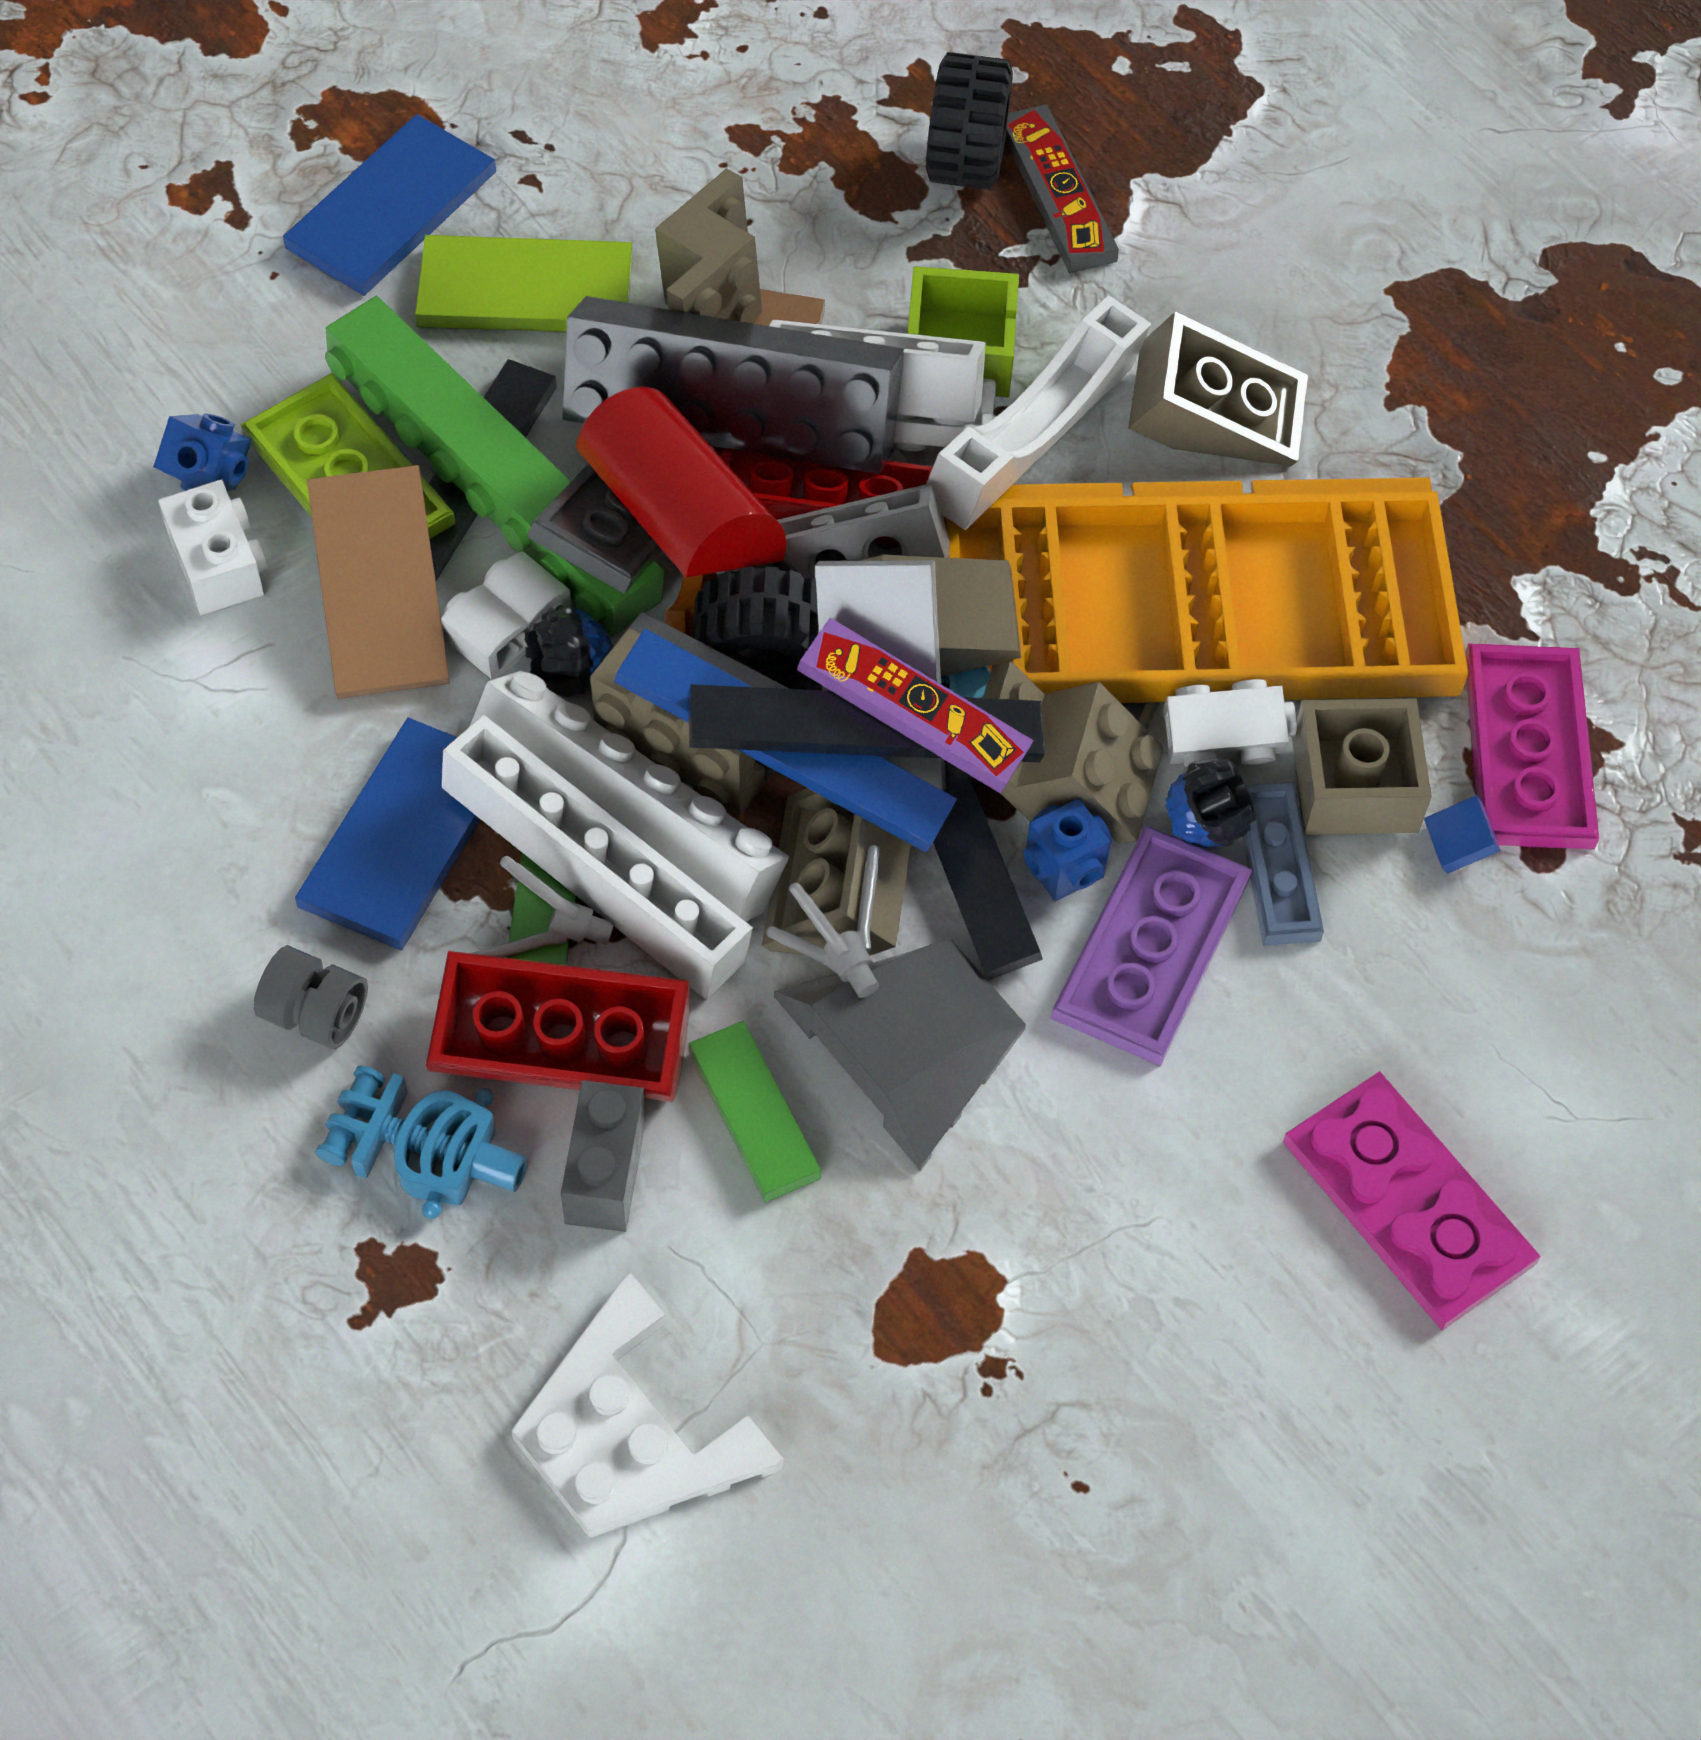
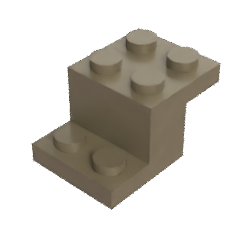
M726 168L655 228L664 300L669 310L754 323L759 314L762 313L755 236L748 233L743 178Z
M1012 661L993 665L983 698L1041 701L1045 755L1041 762H1021L1001 795L1030 822L1039 812L1049 806L1059 805L1062 807L1080 798L1091 815L1097 814L1103 819L1111 837L1118 844L1138 841L1156 772L1160 764L1163 746L1099 681L1044 694Z

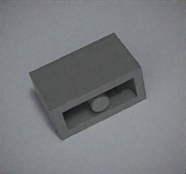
M582 1080L560 1193L565 1224L626 1232L646 1124L644 1088Z

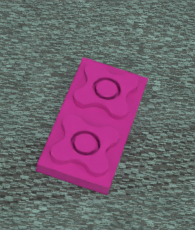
M1380 1071L1285 1134L1283 1140L1285 1146L1441 1331L1530 1270L1541 1257Z

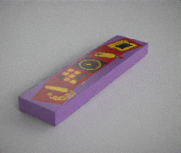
M832 618L828 619L801 658L797 668L799 672L1000 794L1034 741Z

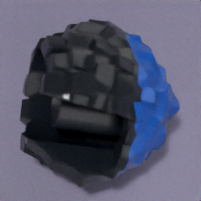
M563 605L557 606L553 611L541 614L538 621L530 624L524 638L527 645L525 647V657L531 660L529 673L541 678L545 682L547 689L565 699L575 694L584 695L585 692L590 690V676L614 647L610 636L606 634L602 625L596 622L591 615H587L582 610L572 609Z
M1210 758L1204 761L1200 760L1189 763L1186 771L1180 774L1177 780L1171 784L1168 790V797L1165 799V807L1172 822L1173 835L1182 838L1187 843L1199 844L1205 848L1232 846L1235 840L1243 837L1251 830L1250 824L1257 819L1251 794L1246 788L1241 774L1232 760Z

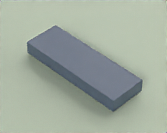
M1295 783L1245 785L1251 794L1253 808L1257 815V819L1250 824L1251 830L1243 836L1248 868L1253 869L1250 879L1263 946L1321 942L1324 928Z

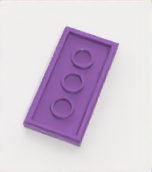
M1145 825L1052 1009L1051 1019L1161 1066L1243 896L1253 869Z

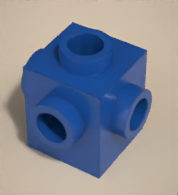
M205 413L202 416L199 414L169 416L153 467L181 480L180 487L185 491L221 479L226 490L233 491L236 490L237 485L247 473L249 466L247 454L252 439L233 431L235 424L217 415Z
M1080 798L1062 807L1052 805L1043 809L1029 822L1026 848L1023 850L1024 860L1031 874L1037 880H1040L1051 898L1056 902L1104 878L1109 848L1112 843L1111 835L1103 819L1097 814L1091 815Z

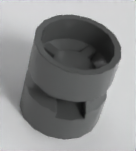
M286 945L277 951L266 966L257 986L253 1009L255 1016L287 1030H291L299 1025L301 1036L336 1050L350 1037L360 1019L367 999L368 983L366 978L333 964L323 970L321 959Z

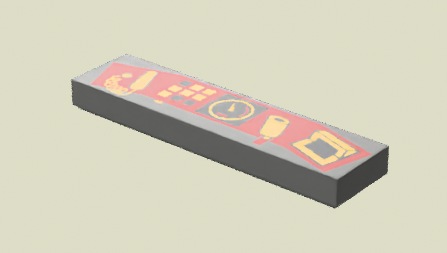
M1048 105L1009 113L1005 142L1069 274L1117 262L1119 253L1117 244Z

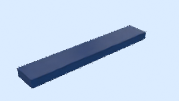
M644 628L616 672L614 683L688 723V692L691 684L752 687ZM739 750L928 853L957 800L952 795L880 756Z

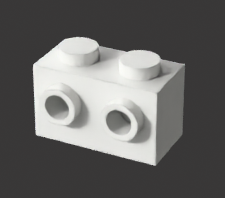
M222 479L158 499L168 537L200 616L264 595L259 573L268 571L262 548L258 539L247 541L244 531L251 529L242 500L240 497L230 500Z

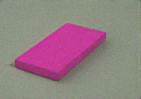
M1468 643L1465 651L1468 668L1466 682L1476 795L1483 802L1499 846L1595 849L1599 841V830L1580 649Z

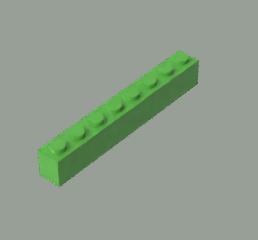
M377 295L325 327L327 342L325 359L333 374L342 381L347 379L360 392L364 403L373 413H382L395 426L399 437L408 447L418 448L430 460L434 471L444 482L449 483L452 481L465 493L471 508L483 518L487 516L501 529L505 540L516 552H525L570 590L571 599L575 602L576 608L584 611L587 615H591L596 622L602 625L610 637H613L634 622L641 612L646 613L661 603L664 570L655 561L650 564L631 588L623 594L527 537L533 521L571 481Z

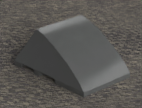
M952 940L937 942L873 962L870 970L879 983V988L871 995L859 998L849 981L843 982L837 973L774 991L775 999L809 1039L814 1036L819 1038L883 1114V1127L920 1171L931 1158L933 1149L950 1127H954L960 1119L964 1107L981 1084H985L1026 1027L1025 1022Z

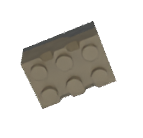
M641 612L590 676L594 721L609 732L629 739L634 744L635 750L655 764L672 769L679 775L681 782L685 780L696 786L694 791L701 796L710 797L724 806L726 811L740 818L775 770L739 750L689 748V723L614 683L616 672L644 628L752 687L789 688L656 618Z

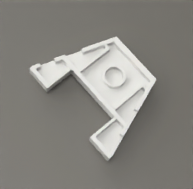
M631 1273L622 1279L511 1430L515 1443L590 1538L669 1511L671 1505L702 1494H706L709 1497L731 1489V1484L757 1475L764 1478L775 1474L784 1465L783 1457L748 1415L696 1454H692L618 1363L617 1360L666 1325L663 1311Z

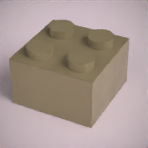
M1417 698L1302 700L1296 720V736H1292L1305 835L1419 833L1432 795Z

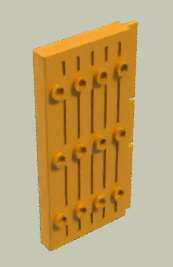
M1430 477L1251 480V493L1244 494L1241 480L1132 482L1130 487L1132 495L1123 496L1122 483L1013 484L966 530L945 516L943 517L950 541L948 558L1009 561L1012 570L1021 658L1010 661L1044 694L1099 681L1120 703L1166 702L1168 696H1176L1175 690L1185 686L1207 685L1210 688V692L1230 691L1234 683L1261 679L1266 681L1267 687L1282 685L1284 700L1461 696L1468 676L1437 491H1432ZM993 665L988 666L990 673Z

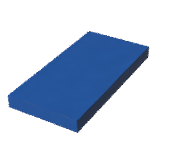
M416 114L283 235L285 249L365 296L424 241L425 235H430L496 173L495 159Z
M407 717L295 896L297 908L398 950H403L481 820L442 789L443 750L457 738L456 736Z

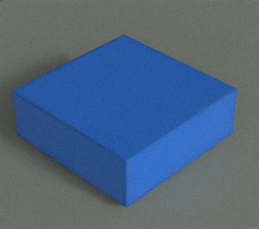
M1477 795L1424 818L1440 865L1447 874L1501 851L1483 802Z

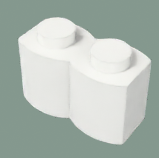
M523 551L508 559H501L488 570L482 585L471 589L467 593L461 592L448 602L441 618L445 641L490 679H494L509 670L525 655V647L527 646L524 641L525 633L528 632L532 622L538 621L541 614L553 611L559 605L572 608L570 590Z

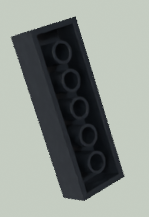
M586 296L567 316L562 420L584 424L594 409L610 396L629 388L649 387L663 393L710 446L881 474L894 449L904 348Z

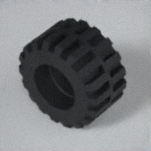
M947 52L940 62L933 95L926 152V171L930 182L991 190L997 182L1005 144L1012 91L1013 71L1009 60Z
M752 566L741 568V571L737 572L729 570L719 574V579H710L703 585V590L698 591L695 597L692 638L789 689L816 690V688H822L821 684L797 670L801 658L819 634L816 581L814 579L802 578L801 573L792 570L787 572L778 570V567L766 566L765 568L755 569Z

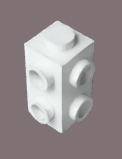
M1261 679L1234 683L1230 691L1210 692V688L1207 685L1181 687L1175 690L1176 696L1167 697L1163 707L1169 765L1183 763L1184 770L1187 769L1191 762L1204 761L1210 758H1241L1242 765L1271 763L1276 760L1275 754H1282L1289 742L1288 736H1296V713L1293 702H1284L1282 685L1267 687L1266 681Z

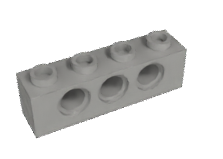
M932 483L777 520L785 531L787 541L784 560L779 562L789 566L792 571L801 573L802 578H812L815 581V565L819 561H830L820 553L826 549L840 551L846 557L841 561H860L880 555L949 557L950 541ZM888 536L897 540L900 545L896 548L886 549L877 545L874 539ZM767 564L757 565L753 567L755 569L765 568ZM740 568V569L730 570V571H734V572L741 571V568ZM727 571L717 572L718 579H719V574L724 573V572H727Z

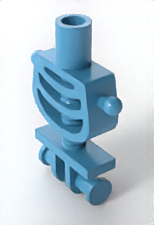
M357 1066L354 1071L355 1080L350 1090L341 1091L337 1103L345 1112L343 1115L336 1113L329 1115L325 1124L329 1132L323 1144H319L315 1150V1154L323 1161L335 1166H344L347 1161L345 1154L351 1142L357 1143L358 1146L351 1158L355 1175L367 1179L384 1142H391L392 1145H395L394 1160L401 1188L412 1197L427 1200L422 1206V1213L428 1219L439 1217L442 1211L440 1202L461 1205L474 1178L516 1192L523 1181L528 1165L527 1156L490 1144L495 1134L493 1114L485 1109L494 1100L493 1092L490 1089L480 1088L477 1090L474 1101L450 1090L435 1091L419 1101L404 1121V1119H398L397 1115L408 1094L405 1078L393 1073L380 1100L373 1097L377 1089L383 1087L385 1077L380 1072L367 1066ZM357 1117H361L370 1121L369 1123H365L357 1120ZM436 1120L431 1129L428 1130L426 1126ZM411 1151L421 1153V1173H416L408 1167ZM438 1159L440 1162L443 1161L442 1177L434 1175Z

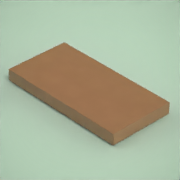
M419 465L307 479L337 699L450 684Z

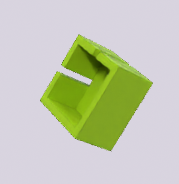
M913 266L907 334L986 342L983 379H992L996 382L995 397L1009 398L1014 360L1019 274Z

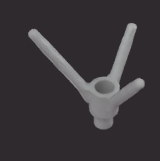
M876 845L869 846L867 852L856 932L846 931L841 934L837 933L812 898L796 882L790 885L789 890L826 940L827 944L824 949L774 926H770L766 931L768 937L823 963L837 973L843 982L849 981L859 998L869 996L879 988V983L870 970L873 966V961L868 954L871 951L870 928L880 849Z
M504 856L500 861L501 866L554 908L547 932L471 954L504 958L547 945L565 944L567 938L582 943L584 938L606 945L614 923L593 916V909L566 900L522 865L515 862L509 856Z

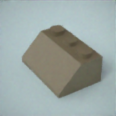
M808 788L787 796L778 849L788 855L789 859L769 900L762 946L770 951L804 955L768 937L766 931L770 926L787 931L823 949L827 944L824 937L790 892L789 887L795 882L799 883L812 898L837 933L841 934L846 931L856 932L867 852L869 846L876 845L879 847L880 853L870 928L871 951L868 954L871 956L896 947L911 844Z

